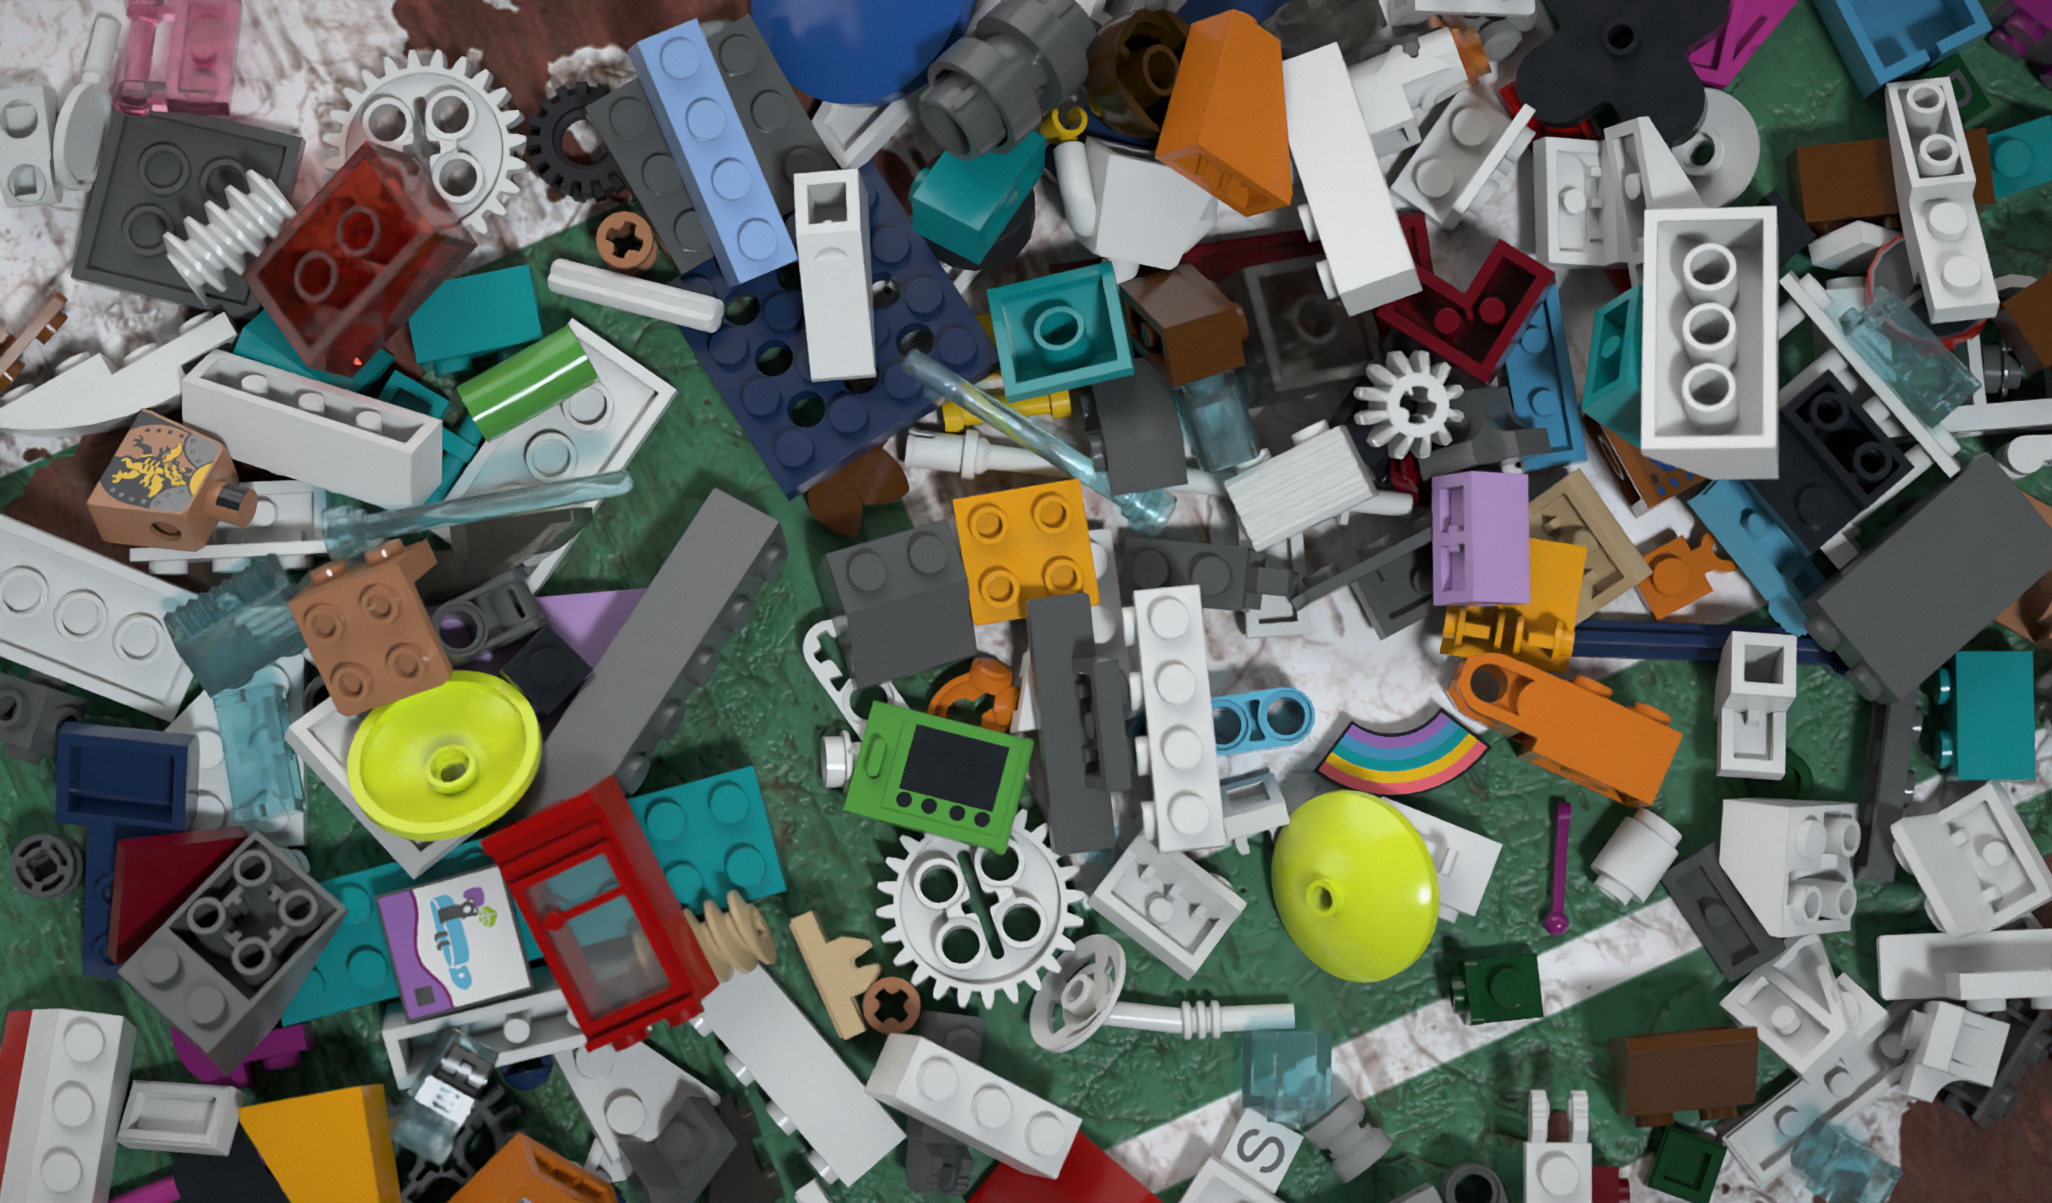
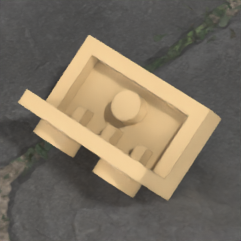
M1580 468L1529 502L1530 538L1588 546L1575 626L1653 573Z

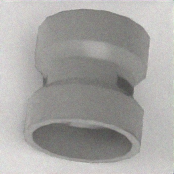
M1353 1093L1332 1106L1303 1132L1316 1149L1325 1150L1328 1148L1331 1151L1329 1155L1333 1159L1332 1169L1344 1184L1365 1171L1394 1144L1382 1128L1372 1127L1368 1122L1364 1124L1362 1119L1364 1118L1365 1108Z

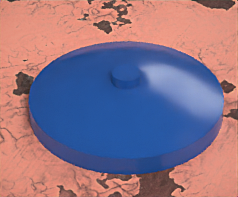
M750 0L753 21L788 82L816 99L853 108H870L886 105L907 97L928 83V69L930 65L957 40L965 36L977 0Z

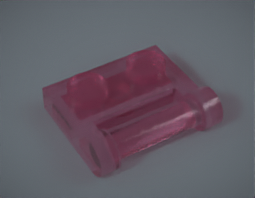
M128 0L126 15L131 20L124 80L116 85L115 109L122 114L134 117L148 115L151 111L230 116L243 13L242 0ZM163 20L173 21L166 82L149 81L156 26Z

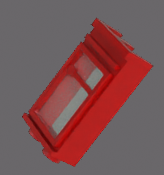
M613 773L600 779L573 797L566 800L560 798L544 806L524 820L517 822L514 819L504 824L479 841L486 855L491 854L587 1040L583 1045L588 1053L610 1043L615 1052L622 1051L647 1038L651 1034L648 1029L650 1025L666 1019L669 1027L673 1028L705 1011L701 1001L713 992L720 983Z

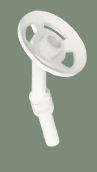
M1094 934L1080 939L1074 943L1076 945L1074 952H1063L1056 959L1062 972L1057 975L1047 971L1041 981L1042 990L1039 993L1036 992L1030 1011V1031L1034 1041L1045 1050L1054 1053L1065 1052L1077 1047L1087 1040L1101 1025L1182 1034L1184 1040H1191L1193 1033H1196L1198 1039H1205L1207 1033H1211L1213 1039H1219L1222 1032L1295 1029L1293 1003L1220 1006L1218 1000H1211L1209 1007L1205 1006L1204 1001H1197L1195 1007H1191L1189 1001H1182L1181 1007L1175 1008L1117 1001L1125 978V954L1117 941L1103 934ZM1095 958V963L1090 964L1081 969L1069 982H1067L1070 979V977L1082 965ZM1113 963L1115 966L1114 985L1111 977L1109 976ZM1056 1004H1062V1016L1066 1025L1054 1033V1008Z

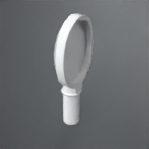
M97 18L85 67L81 69V82L69 93L54 127L52 143L54 168L58 180L67 190L89 191L94 188L115 106L113 98L108 91L111 79L109 73L122 25L109 18Z

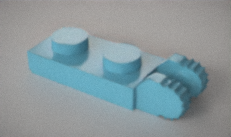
M1708 479L1689 498L1687 503L1765 600H1769L1768 613L1775 622L1781 624L1780 628H1784L1786 633L1789 632L1792 635H1798V637L1802 634L1805 636L1808 631L1804 623L1808 618L1798 605L1826 581L1812 563L1813 557L1809 556L1806 558L1738 479Z

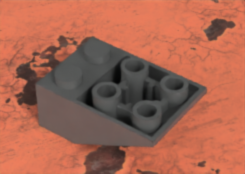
M255 830L117 973L138 998L227 1077L273 1030L349 911L259 831Z

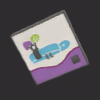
M496 864L374 897L407 1024L537 989L513 896Z

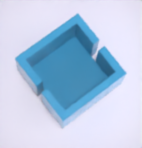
M1812 0L1864 100L1884 91L1886 83L1902 82L1916 75L1923 67L1928 69L1976 45L1993 29L1978 0Z

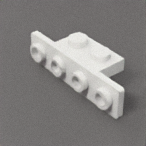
M299 480L239 482L238 486L252 489L257 494L256 512L248 526L240 527L219 521L205 547L197 552L161 548H130L129 556L130 562L149 564V574L154 576L188 574V563L212 562L213 573L251 572V560L275 559L276 570L315 569L314 557L339 556V559L345 558L348 567L366 561L364 554L367 551L390 541V539L333 540L331 492L324 488Z
M2052 928L1995 930L1959 939L1951 938L1947 932L1880 935L1876 940L1879 996L1884 1000L1951 998L1966 1000V1008L1970 1012H1991L2007 1010L2006 998L2031 997V1009H2052Z

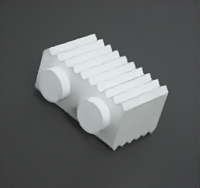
M1322 420L1293 434L1291 438L1295 447L1274 458L1269 449L1265 448L1233 464L1238 475L1224 481V486L1235 505L1236 512L1240 516L1241 522L1246 528L1247 535L1251 539L1256 552L1267 550L1379 495L1346 426H1337L1330 430L1327 421Z

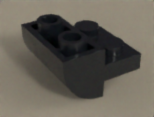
M1827 369L1779 408L1778 479L1738 480L1807 558L1813 555L1857 515L1874 504L1915 467L1832 371Z

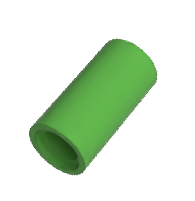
M568 324L456 388L485 440L490 443L600 381V378Z

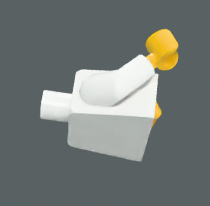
M1075 106L1067 112L1069 130L1060 124L1058 108L1045 111L1041 116L1039 127L1041 134L1045 136L1047 141L1058 145L1054 148L1053 154L1059 190L1069 227L1073 230L1074 237L1092 253L1102 256L1100 263L1112 261L1117 284L1136 279L1140 264L1166 270L1175 268L1182 255L1194 247L1215 226L1218 199L1154 157L1156 150L1087 136L1084 145L1078 142L1077 136L1085 130L1088 122L1087 114L1082 108Z

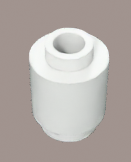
M1639 808L1633 818L1627 816L1624 818L1591 864V869L1599 876L1594 882V886L1622 906H1626L1630 899L1643 904L1677 857L1678 851L1675 847L1682 839V835L1656 814L1645 808Z

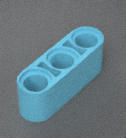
M1280 687L1211 698L1212 711L1218 709L1232 713L1239 725V733L1232 743L1226 745L1216 744L1217 758L1275 750L1296 745L1310 734L1315 724V710L1312 701L1305 693L1295 688ZM1286 700L1294 703L1299 708L1302 722L1296 733L1281 735L1274 732L1269 726L1267 711L1272 703ZM1144 710L1135 718L1129 730L1134 746L1135 737H1140V729L1145 724Z

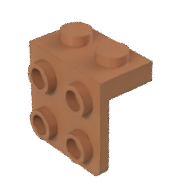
M400 539L390 540L367 551L364 554L366 561L349 567L345 558L326 563L310 572L309 576L312 582L287 602L337 711L344 716H353L442 686L452 676V666L414 585L422 575L437 563L427 539L403 547Z

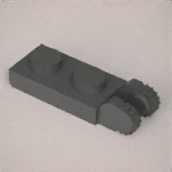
M923 1010L920 1013L917 1036H921L980 1067L985 1017ZM908 1115L907 1137L905 1138L908 1140L907 1170L905 1171L907 1187H910V1191H914L915 1194H931L932 1190H936V1185H938L937 1189L941 1190L940 1193L945 1194V1196H961L963 1192L966 1193V1188L969 1187V1181L971 1180L969 1175L973 1168V1158L967 1148L969 1145Z

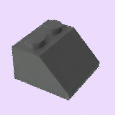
M947 519L834 551L824 556L816 571V576L856 692L969 659L978 654L969 600L968 578Z

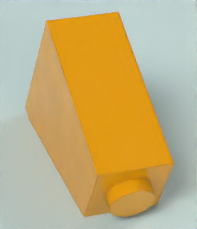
M383 1084L357 1086L238 1108L240 1123L291 1203H402Z

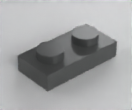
M1714 840L1670 866L1662 876L1661 881L1731 983L1773 960L1787 947L1780 937L1768 934L1720 866V847Z

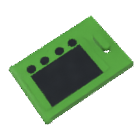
M873 700L843 812L991 850L998 855H1004L1035 741L1029 737L1020 738Z

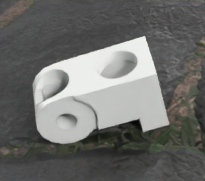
M45 85L0 89V187L4 201L9 209L62 202L63 186L55 172L52 145L56 124L55 115H59L56 89Z

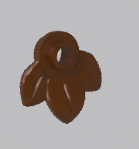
M888 440L808 489L810 511L821 524L842 536L855 537L858 535L861 527L863 505L876 506L888 504L900 499L909 492L910 486L901 466L891 455L882 450Z

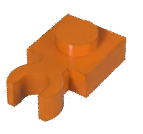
M1707 530L1700 537L1697 548L1692 551L1683 535L1643 556V559L1653 573L1635 585L1634 588L1653 622L1661 620L1712 592L1713 589L1705 576L1706 573L1727 574L1739 568L1732 558L1730 560H1722L1715 555L1713 544L1716 538L1710 530Z

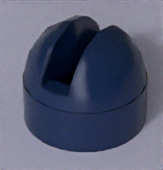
M549 1054L540 1057L543 1068L512 1074L510 1064L501 1066V1072L509 1085L518 1090L529 1091L543 1086L550 1079L554 1069V1061Z

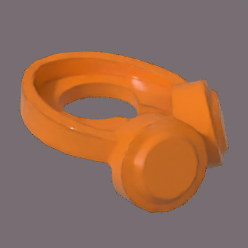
M979 657L973 660L968 673L950 680L940 688L933 697L927 714L948 719V712L955 701L967 699L974 702L985 693L995 695L994 707L982 715L980 727L1005 734L1010 730L1013 711L1018 709L1021 687L1011 685L1013 674L1006 665L995 659Z

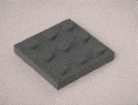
M747 14L705 39L782 217L795 209L794 174L839 169L750 14ZM639 77L584 107L582 111L678 276L715 256Z
M118 94L71 278L76 282L199 311H212L216 315L225 312L233 319L250 322L265 308L280 243L269 236L264 238L270 255L265 261L258 259L249 252L244 253L249 273L244 277L227 267L224 268L229 287L226 291L220 292L209 284L204 283L203 287L208 304L204 305L166 256L168 252L162 236L166 232H170L183 241L188 240L183 222L188 216L205 226L208 225L209 221L204 204L209 200L224 210H228L230 207L224 190L229 185L248 195L250 189L245 173L250 169L267 180L270 178L291 205L306 141L302 137Z

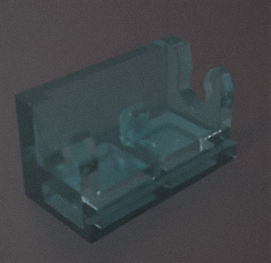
M1879 286L1873 291L1875 299L1865 310L1859 312L1856 308L1851 307L1838 318L1845 339L1933 429L1979 390L1982 385L1895 292L1891 293L1885 286Z
M269 682L212 695L231 793L234 825H244L307 812L298 756L296 751L284 740L288 727L292 725L285 686Z

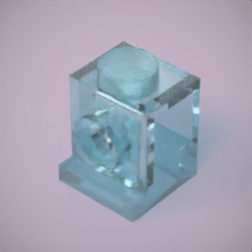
M1818 1117L1809 1131L1798 1138L1790 1156L1791 1164L1810 1177L1805 1187L1828 1203H1885L1903 1173L1900 1168L1876 1149Z

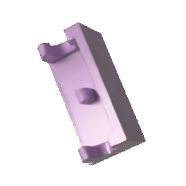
M1468 471L1432 477L1434 606L1496 607V604H1530L1528 474Z

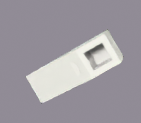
M846 169L794 174L796 238L812 382L876 377L868 193L859 170Z

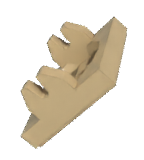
M809 911L792 919L789 926L839 1037L846 1040L870 1029L855 996L866 992L875 983L883 968L881 964L859 968L856 966L855 961L858 956H862L873 947L871 941L839 937L830 942L822 921L815 911Z

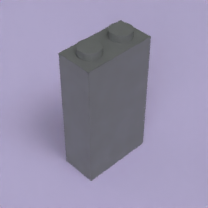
M1989 452L1969 457L1960 464V470L1951 478L1947 475L1864 547L1857 556L1798 605L1808 618L1804 623L1805 628L1818 645L1828 652L1835 650L1850 668L1846 672L1847 679L1862 697L1871 702L1876 699L1880 705L1900 702L2052 569V528Z

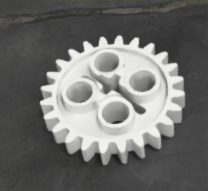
M409 50L407 68L400 69L394 60L386 56L384 57L386 76L378 79L370 71L363 69L361 75L367 89L361 94L345 87L342 92L353 105L350 111L331 110L329 113L335 121L343 126L341 133L323 135L322 139L328 145L339 150L338 156L322 162L323 168L327 171L342 174V178L328 188L329 192L335 197L350 195L352 198L341 210L343 216L352 219L365 213L366 216L361 223L359 232L369 238L383 227L382 246L391 251L399 243L402 236L405 237L407 253L414 257H418L424 240L429 241L433 253L438 257L444 256L446 239L451 237L460 248L466 251L470 249L467 231L475 228L478 232L489 238L492 236V232L486 218L491 213L508 220L510 218V213L500 202L504 195L512 197L523 196L524 192L510 180L512 174L530 172V166L526 162L514 157L515 151L527 147V137L520 134H511L510 130L519 125L524 120V116L519 110L502 112L501 109L512 97L510 92L504 87L488 94L487 92L494 76L487 69H484L474 78L469 79L471 62L464 56H461L451 70L448 69L447 57L441 50L434 52L429 66H424V62L418 52ZM419 98L426 100V136L433 145L440 149L439 154L430 156V170L438 197V205L435 209H429L427 206V170L424 165L413 158V154L422 152L424 148L423 135L415 103ZM454 103L467 105L469 120L466 126L456 133L442 132L439 122L443 110ZM392 111L403 112L406 118V128L403 134L398 139L390 142L381 141L377 133L380 119L386 113ZM463 165L474 167L477 180L473 190L463 196L450 195L447 188V179L450 173L455 168ZM401 173L410 174L414 182L410 198L398 205L389 204L385 197V186L388 180Z
M1025 809L1016 814L1007 848L1013 851L1019 859L1017 871L1007 880H992L983 872L982 860L990 850L923 833L925 837L920 842L902 835L899 839L905 850L909 853L906 860L887 857L885 861L890 869L898 874L897 881L878 883L877 888L879 891L894 898L893 904L877 909L876 915L882 919L895 920L896 927L881 936L884 944L903 943L905 948L896 956L893 961L896 967H900L915 961L918 967L913 974L911 983L917 987L930 977L935 979L933 998L937 1001H940L950 987L958 989L959 1007L963 1009L969 1003L973 992L981 993L987 1010L993 1008L995 991L1004 990L1013 1005L1017 1004L1019 1000L1017 984L1025 981L1033 990L1039 993L1042 990V986L1037 972L1042 967L1057 975L1062 972L1059 963L1052 956L1055 950L1074 952L1076 949V945L1065 937L1063 932L1064 928L1083 927L1084 920L1077 915L1068 913L1067 906L1085 900L1084 892L1068 890L1065 885L1066 882L1079 874L1078 866L1059 868L1057 861L1062 856L1054 854L1051 851V847L1047 848L1043 844L1049 832V825L1044 823L1030 833L1025 829L1028 814ZM961 851L969 853L984 895L986 897L996 895L999 899V903L990 907V912L1004 950V956L1001 959L993 958L976 913L965 915L962 907L971 903V896L957 859V855ZM942 868L955 874L958 879V888L951 899L946 902L936 903L924 897L921 886L927 873L934 869ZM1014 908H1030L1040 918L1039 932L1029 941L1019 942L1012 940L1003 929L1006 915ZM963 928L977 935L980 947L978 954L973 960L968 963L958 964L946 958L943 952V943L950 932Z

